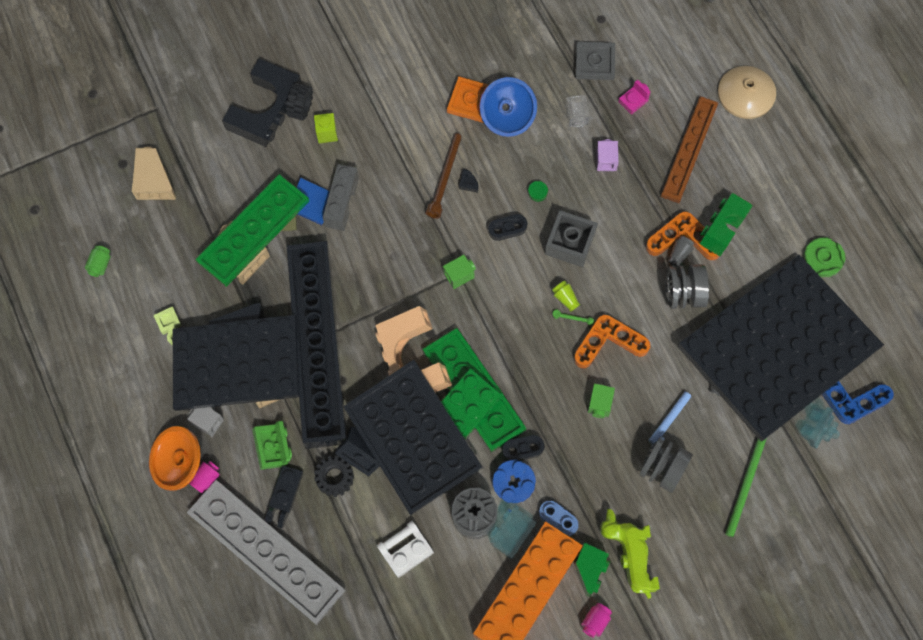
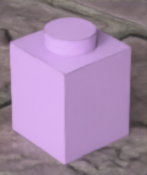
M610 139L598 141L596 149L597 171H617L618 141Z

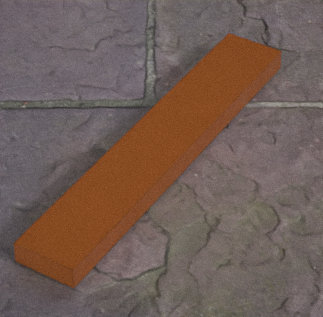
M700 96L661 194L662 198L680 203L719 102Z

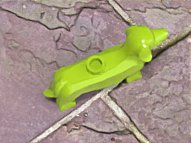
M607 509L606 520L600 525V533L604 538L617 540L622 544L624 555H621L620 562L623 569L626 568L628 583L635 593H644L650 599L651 593L660 589L658 577H653L650 580L647 573L648 546L645 540L651 537L650 527L647 525L639 529L631 523L618 524L613 510Z

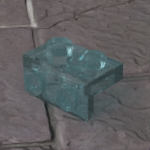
M517 506L513 510L509 508L502 517L504 523L500 528L496 526L490 535L492 538L490 545L510 559H513L537 524V522L519 511Z

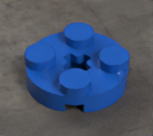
M514 459L505 461L499 465L494 473V490L507 503L523 502L531 496L535 489L536 477L534 471L528 464ZM513 475L515 478H520L517 487L508 483Z

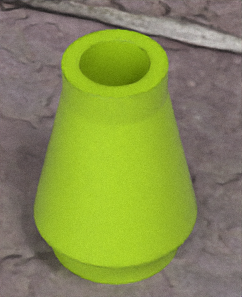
M563 281L552 290L554 292L553 296L565 305L570 312L580 306L570 283L567 284L566 281Z

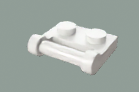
M413 521L407 523V527L384 543L381 541L376 545L398 578L434 554ZM413 533L415 536L414 540L390 555L388 552L390 548Z

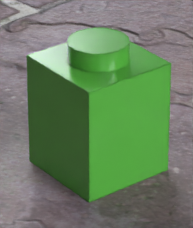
M465 255L443 266V273L453 289L474 279L475 265L471 259L467 260Z
M594 384L588 413H591L596 418L609 417L615 388Z

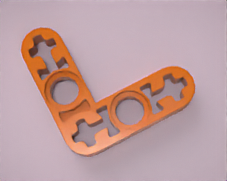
M689 212L678 214L652 235L646 244V251L652 256H658L672 246L680 236H685L694 242V247L706 259L712 261L720 257L713 252L710 253L707 248L700 245L702 240H696L693 237L695 232L702 233L705 227ZM689 220L688 225L686 223L683 224L679 230L678 226L681 224V221ZM673 230L676 236L668 238L665 235V231ZM662 239L659 249L657 247L653 249L652 243L657 244Z
M602 315L597 319L576 351L574 362L580 368L589 367L607 339L638 357H643L648 353L650 342L646 337L613 317ZM606 321L609 323L608 326H609L610 328H608V327H606L605 329L601 328V327H602V324H601V323H605ZM614 326H616L617 328L615 329L614 335H612V329H614ZM625 331L629 338L622 341L617 337V333ZM597 337L600 340V344L598 346H591L589 339ZM632 337H634V343L632 342L631 346L628 345ZM643 343L644 349L638 350L637 344ZM588 349L590 352L587 360L581 362L580 356H583Z

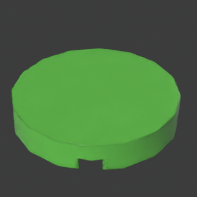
M830 238L812 240L806 247L803 255L804 260L820 277H831L837 274L842 269L846 260L842 246Z

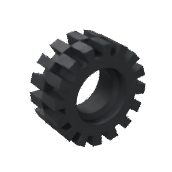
M300 83L293 84L288 95L289 99L286 107V115L288 117L302 121L306 119L312 105L311 100L313 99V88L311 86Z
M329 456L327 460H321L322 463L316 466L317 470L314 472V479L318 488L327 496L333 495V497H337L339 494L341 496L344 495V492H348L350 486H353L354 474L351 465L344 459L339 458V456H335V458ZM331 469H338L342 472V479L337 484H330L326 480V475Z

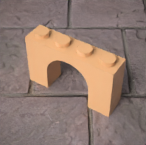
M421 306L376 325V337L378 342L382 344L384 350L382 351V356L385 362H388L389 376L403 367L401 355L405 344L413 337L433 329L427 310ZM441 363L422 369L423 374L435 392L452 386L446 366Z

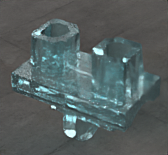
M815 407L810 419L817 422L816 427L805 424L801 430V436L810 441L811 447L815 449L818 448L822 439L829 442L831 438L838 439L840 436V432L836 429L839 424L833 421L832 408L827 407L826 410Z

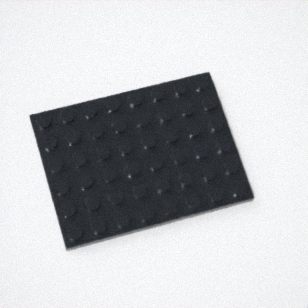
M800 254L678 344L679 349L761 442L884 346L878 337Z

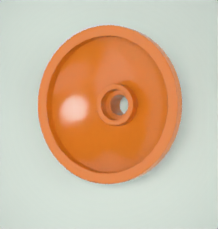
M180 426L170 427L156 438L151 448L149 457L151 476L160 488L170 491L180 490L192 481L200 464L199 442L194 433L189 429Z

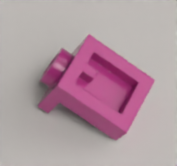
M636 80L633 88L622 95L618 102L632 115L649 101L650 90L646 84Z

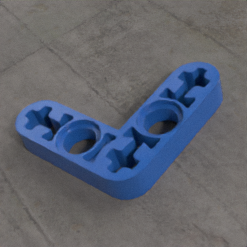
M837 382L822 396L842 423L852 424L887 405L893 399L894 392L887 385H879L852 400L841 383ZM831 392H838L842 399L840 401L833 400ZM880 393L887 394L886 397H881L877 401L875 400V398ZM860 401H869L871 404V408L864 409L861 406ZM844 402L846 403L845 406H842L841 408L838 407L841 406ZM851 411L852 415L845 416L844 413Z

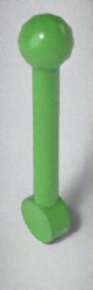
M559 310L553 311L555 319L562 317L586 322L588 325L595 323L592 317L587 319L563 314Z

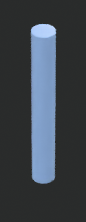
M688 392L682 394L649 439L651 444H654L660 436H663L691 398Z

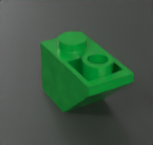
M584 543L576 561L575 569L586 596L590 597L593 592L597 594L602 581L598 580L601 572L606 573L610 561L607 560L608 553Z

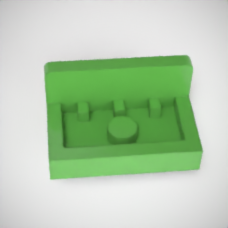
M277 421L275 425L257 426L252 429L260 470L286 466L290 462L292 452L291 448L287 445V429L283 426V421Z

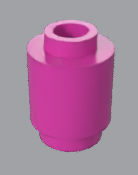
M211 461L207 464L202 462L189 484L200 493H203L219 477L220 474L217 472L219 468Z
M600 603L592 606L581 623L584 628L582 631L592 638L595 636L600 637L611 620V610Z

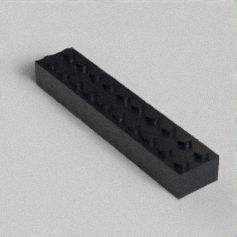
M327 241L288 245L286 247L292 315L297 317L299 403L303 444L306 449L337 446L347 438L345 409L343 408L344 395L330 250Z

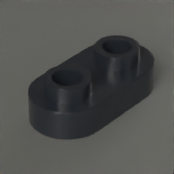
M515 214L493 220L489 224L488 234L496 241L523 235L527 230V219L523 215ZM520 225L521 227L516 229L514 226ZM495 230H501L502 232L497 234Z
M537 435L512 439L504 444L503 456L507 461L537 458L544 452L545 444L543 439ZM535 444L538 449L533 451L530 449V446ZM515 449L517 453L515 455H511L509 453V450Z

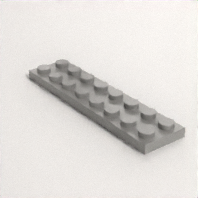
M217 480L187 512L316 625L346 591Z

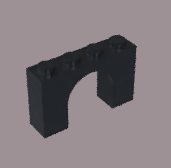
M259 58L250 73L254 84L277 95L276 103L270 110L260 114L249 113L231 105L222 122L226 130L267 147L269 142H272L275 138L278 126H281L284 122L287 112V101L289 99L288 95L293 84H302L300 75Z

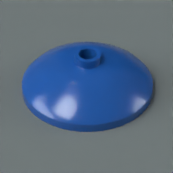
M505 77L497 79L486 87L481 96L479 104L480 116L485 126L497 135L506 137L519 135L532 125L536 117L537 100L535 94L525 82L517 78ZM503 104H507V105H508V110H507V111H504V110H503V108H502Z

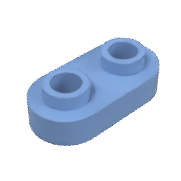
M546 501L541 505L539 516L543 522L546 521L569 537L577 532L578 520L575 516L554 501ZM548 508H552L554 510V514L549 515L547 514L546 510ZM569 521L571 522L572 526L570 528H566L564 526V522Z

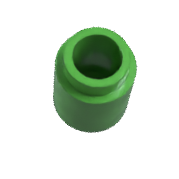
M95 246L91 250L85 265L89 275L94 277L104 275L111 258L109 249L103 246Z

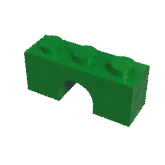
M734 193L728 199L724 197L718 207L721 209L720 213L715 211L710 219L711 227L706 225L702 231L701 236L704 238L700 245L721 257L736 233L729 229L726 224L738 229L753 205Z

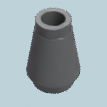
M684 236L676 239L668 262L678 267L694 250V242Z

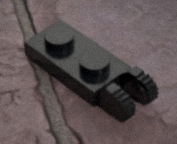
M282 466L269 504L270 508L265 518L267 524H271L275 511L279 510L282 513L278 519V527H284L288 514L291 513L303 477V471Z

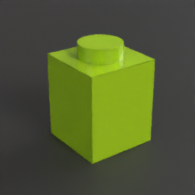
M334 113L314 115L318 143L338 141Z

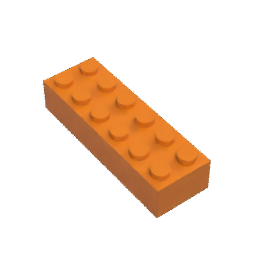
M545 521L474 631L473 636L478 640H524L583 545Z

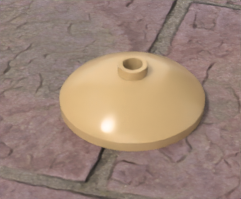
M739 66L729 70L721 78L718 86V98L722 106L730 114L739 118L753 119L763 116L772 108L776 99V87L771 77L761 69L752 66Z

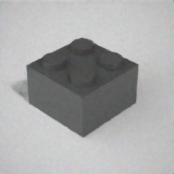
M559 210L546 245L545 255L584 267L598 223Z

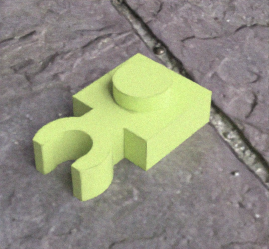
M170 307L155 314L154 317L163 335L167 334L168 342L173 345V329L180 328L182 325L174 308Z

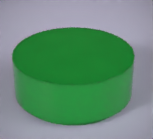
M541 181L531 183L528 188L530 199L535 202L545 200L548 195L547 185Z

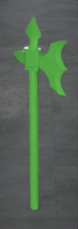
M759 438L757 439L725 533L729 537H734L767 438L763 442Z

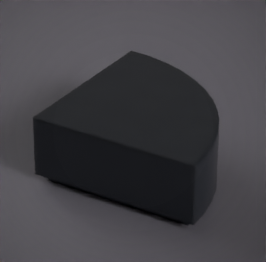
M463 169L459 189L478 193L479 185L477 179L470 171Z

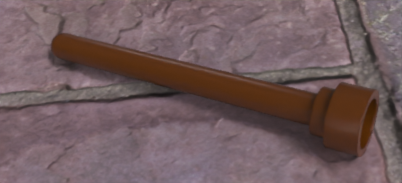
M459 133L454 135L434 200L427 205L425 214L434 219H439L443 211L441 201L462 138Z

